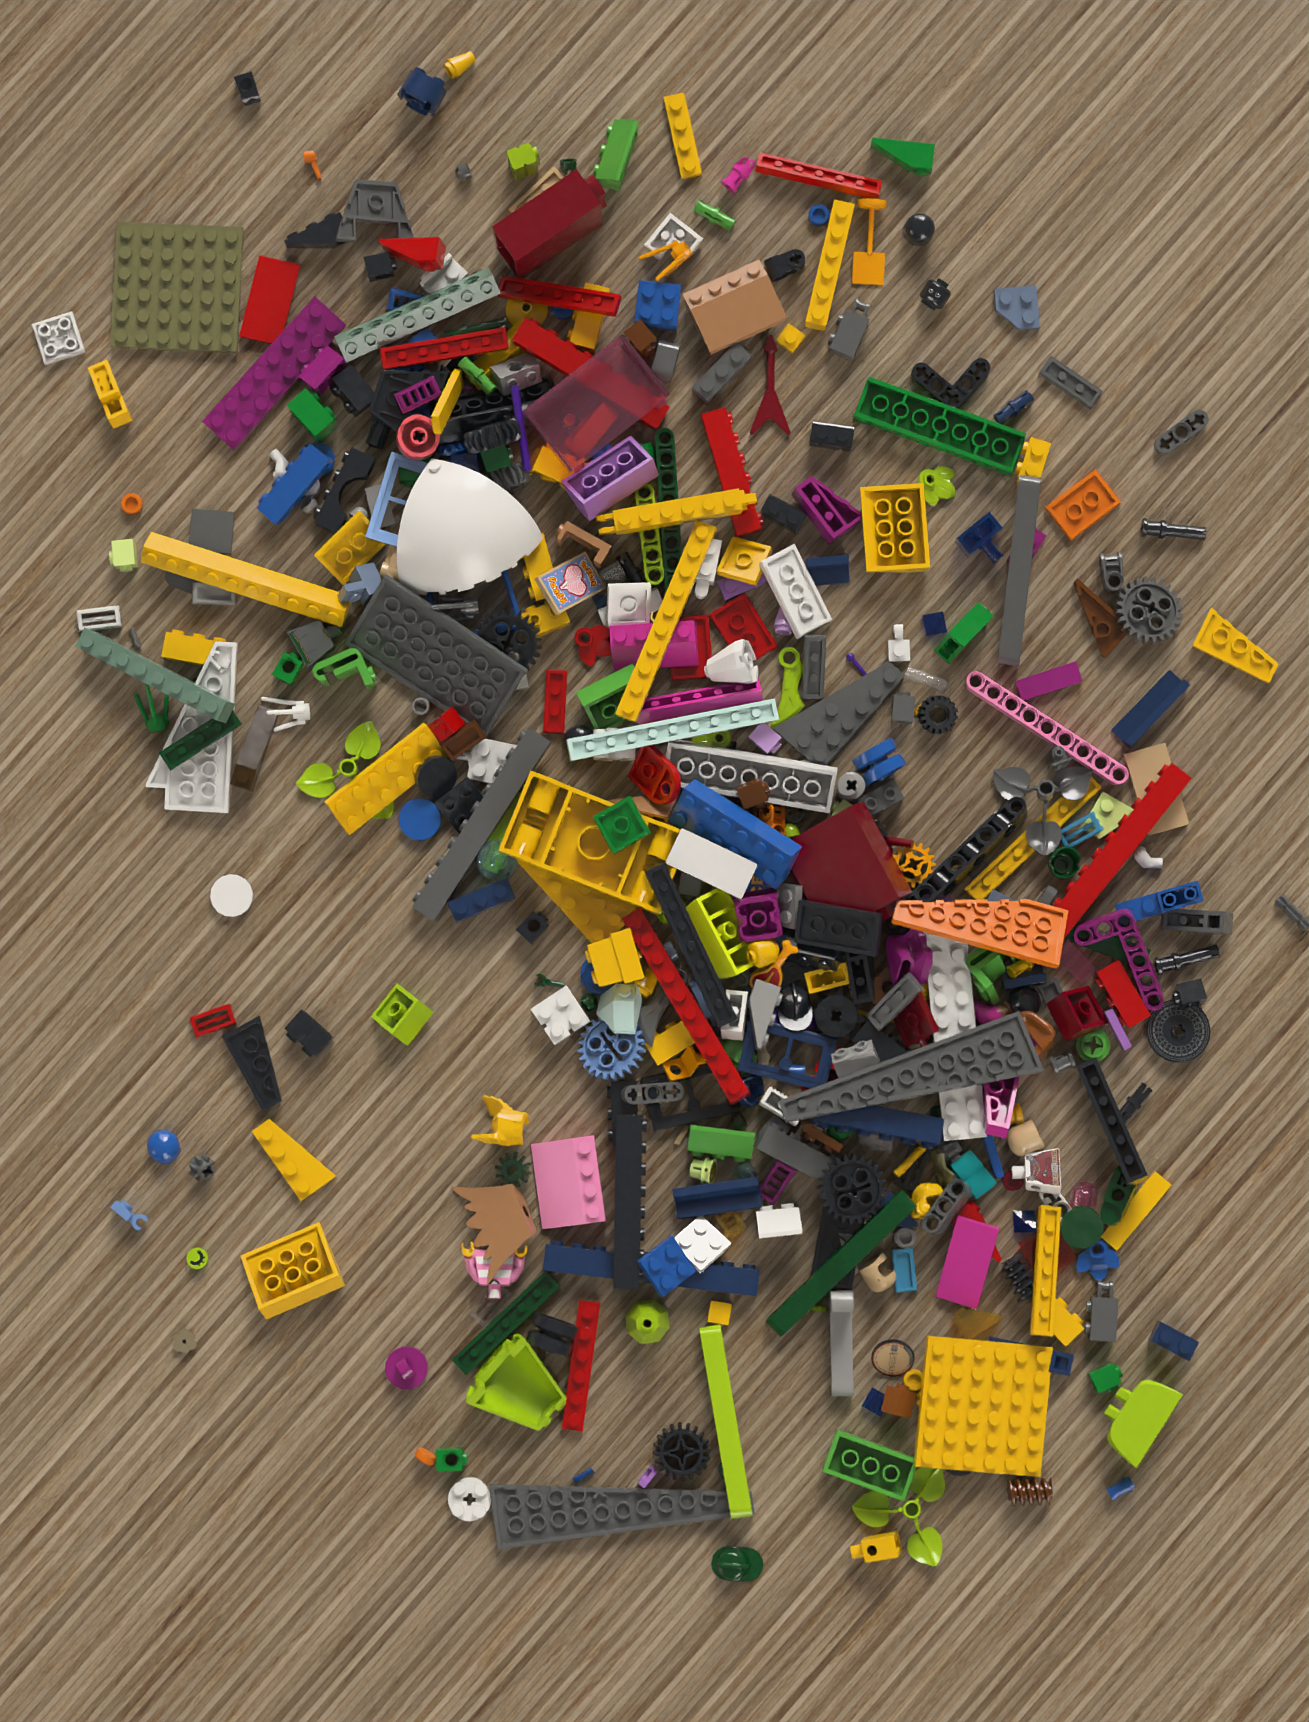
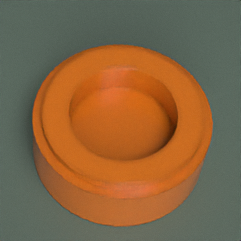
M129 493L122 498L121 507L125 513L136 515L141 512L143 501L137 494Z
M418 1447L414 1454L419 1461L431 1466L436 1461V1456L421 1447Z

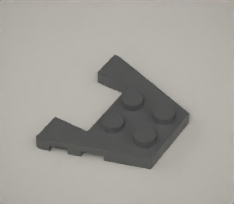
M356 179L353 183L335 241L354 243L356 240V222L396 225L397 238H416L413 236L410 220L406 216L405 205L397 183Z

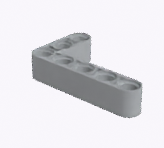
M851 1290L829 1291L832 1397L854 1396L852 1312L854 1306L853 1292Z

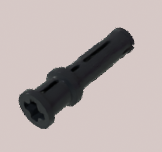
M1147 518L1142 519L1141 537L1150 535L1158 536L1159 539H1163L1165 536L1204 541L1206 539V534H1204L1207 532L1206 527L1167 524L1165 520L1157 522L1148 521Z
M1217 944L1183 954L1174 952L1171 953V956L1160 959L1155 957L1153 961L1157 975L1161 976L1164 972L1180 971L1184 966L1219 958L1220 952Z

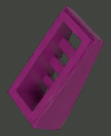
M431 376L394 394V397L402 414H405L440 398L442 393L434 376ZM430 384L433 395H430L426 385ZM419 388H422L426 396L425 399H422ZM414 391V394L418 400V402L416 403L414 402L410 394V392ZM406 395L410 403V406L408 407L406 406L402 396Z
M776 1159L760 1186L761 1198L774 1205L794 1175L796 1168ZM780 1165L781 1167H783V1168H785L786 1170H788V1171H789L788 1174H787L786 1172H784L783 1170H781L780 1168H778V1166ZM777 1173L778 1175L782 1176L783 1178H785L784 1181L780 1180L773 1174ZM769 1180L780 1186L779 1189L768 1183ZM766 1187L776 1194L772 1196L764 1191V1188Z

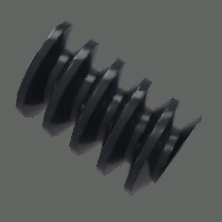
M1019 1253L1001 1263L1005 1264L1001 1271L1009 1272L1005 1279H1013L1009 1287H1017L1013 1294H1021L1017 1302H1023L1033 1297L1032 1283L1034 1282V1276L1028 1277L1032 1270L1024 1269L1028 1264L1027 1261H1020L1024 1256L1023 1253Z

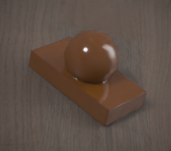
M473 719L439 745L450 760L454 761L487 736Z

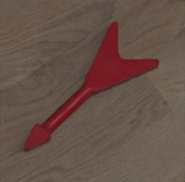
M770 334L764 348V352H766V391L751 427L750 435H753L768 420H773L786 435L791 433L775 391V352H777V346L773 335Z

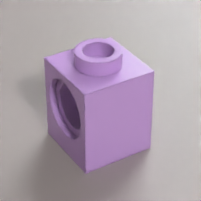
M766 723L759 724L748 736V739L766 755L770 752L774 754L782 745L779 743L782 737Z

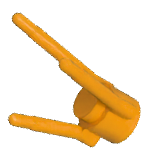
M675 240L669 245L639 256L638 259L642 260L673 248L671 255L675 260L655 278L656 281H659L663 276L669 277L685 260L693 255L691 249L684 241L678 243Z

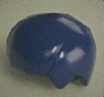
M753 1074L741 1076L750 1095L738 1102L747 1108L759 1104L757 1098L764 1094V1082L761 1076Z

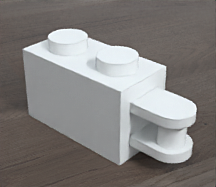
M712 540L696 578L695 596L698 599L706 598L709 585H714L722 540Z

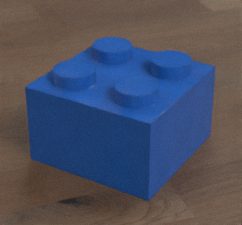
M639 280L635 323L640 319L648 329L677 332L681 285Z

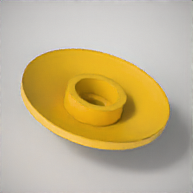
M509 299L506 304V315L513 326L523 317L527 319L530 317L534 318L542 325L548 314V306ZM524 305L530 306L529 311H524L522 308Z

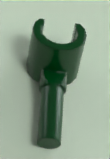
M543 974L536 975L543 977V983H534L538 987L551 985L563 988L565 986V983L547 979Z

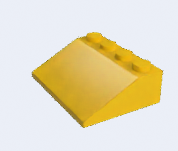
M924 483L860 487L866 572L907 573L928 571L930 568Z
M320 1222L241 1255L258 1308L266 1320L345 1286L340 1269Z

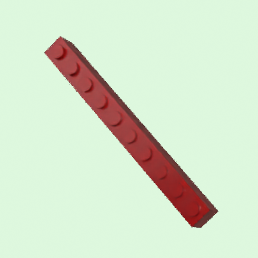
M1172 762L1169 766L1164 764L1157 773L1160 776L1155 783L1151 781L1144 789L1147 793L1141 800L1138 797L1132 804V813L1129 816L1124 814L1117 823L1120 828L1116 833L1113 831L1109 833L1104 840L1107 843L1101 850L1098 847L1091 856L1093 859L1092 863L1089 866L1085 864L1077 873L1080 878L1076 883L1071 881L1064 891L1067 893L1062 900L1058 897L1052 906L1068 910L1064 938L1192 779Z
M641 908L623 917L624 925L627 929H631L637 947L730 1104L733 1105L750 1095L749 1090Z

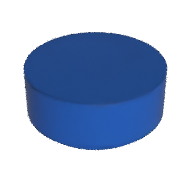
M814 205L808 214L810 223L816 227L826 225L830 216L829 210L824 205Z
M552 307L553 315L559 320H567L573 314V310Z

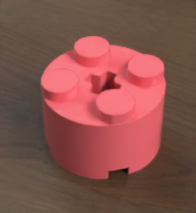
M418 414L406 418L401 423L396 435L399 451L409 460L415 461L429 458L436 451L440 442V434H434L431 418ZM415 433H417L418 436H423L421 442L413 439L415 437Z

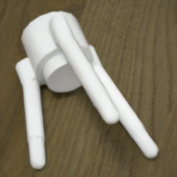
M261 697L262 701L293 705L292 709L270 710L266 712L267 715L293 714V719H297L296 721L275 727L273 729L275 732L305 724V720H310L309 703L304 704V701Z

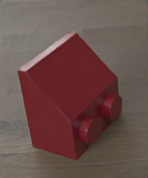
M1089 986L1061 992L1046 1003L1065 1041L1080 1038L1109 1023Z

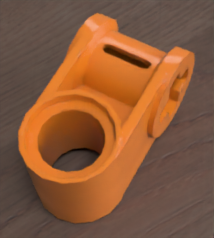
M766 802V805L758 809V819L785 835L786 807Z

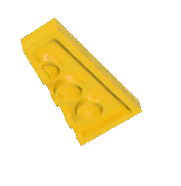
M1212 607L1210 608L1192 647L1266 683H1270L1278 666V663L1248 640L1249 638L1217 614Z
M268 1119L252 1131L300 1201H303L336 1177L333 1172L327 1169L271 1119Z

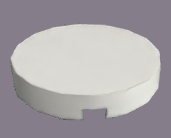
M229 874L222 876L214 883L210 899L217 912L224 916L236 917L242 915L250 908L253 902V891L246 879L239 875Z

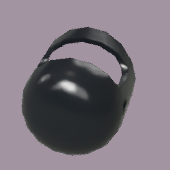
M922 213L912 215L903 226L904 238L913 246L925 245L931 240L935 232L933 220L930 216Z

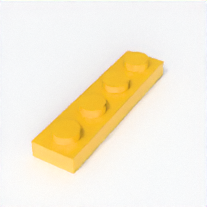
M684 92L665 96L664 104L681 180L701 176L702 171Z

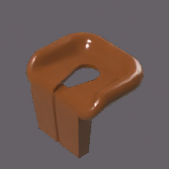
M1022 1011L1020 1014L1027 1031L1037 1042L1035 1050L1041 1061L1053 1047L1055 1030L1036 1013Z

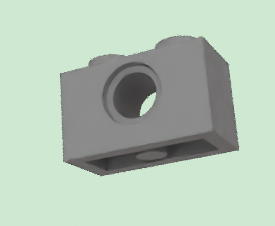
M529 353L491 366L493 383L503 396L511 394L510 386L518 385L519 390L542 382L539 364Z

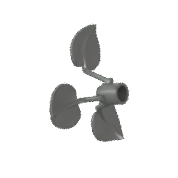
M1008 767L994 770L995 787L1006 800L1016 796L1023 798L1024 792L1031 793L1037 791L1038 799L1043 801L1042 822L1036 821L1029 825L1026 830V840L1030 847L1042 856H1047L1054 852L1060 843L1062 833L1058 823L1054 821L1046 823L1048 801L1052 799L1054 791H1061V795L1067 800L1074 801L1084 797L1089 788L1092 770L1083 767L1063 768L1055 774L1053 782L1042 780L1038 786L1034 785L1030 789H1027L1031 782L1030 776L1024 769Z

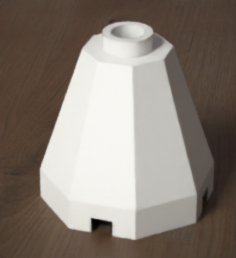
M745 639L735 641L708 659L707 665L704 667L706 677L710 678L713 682L752 684L758 681V666H753V661L756 660L755 653L749 641H745Z

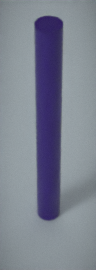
M510 386L515 419L521 428L522 437L518 441L523 471H530L532 468L519 386Z

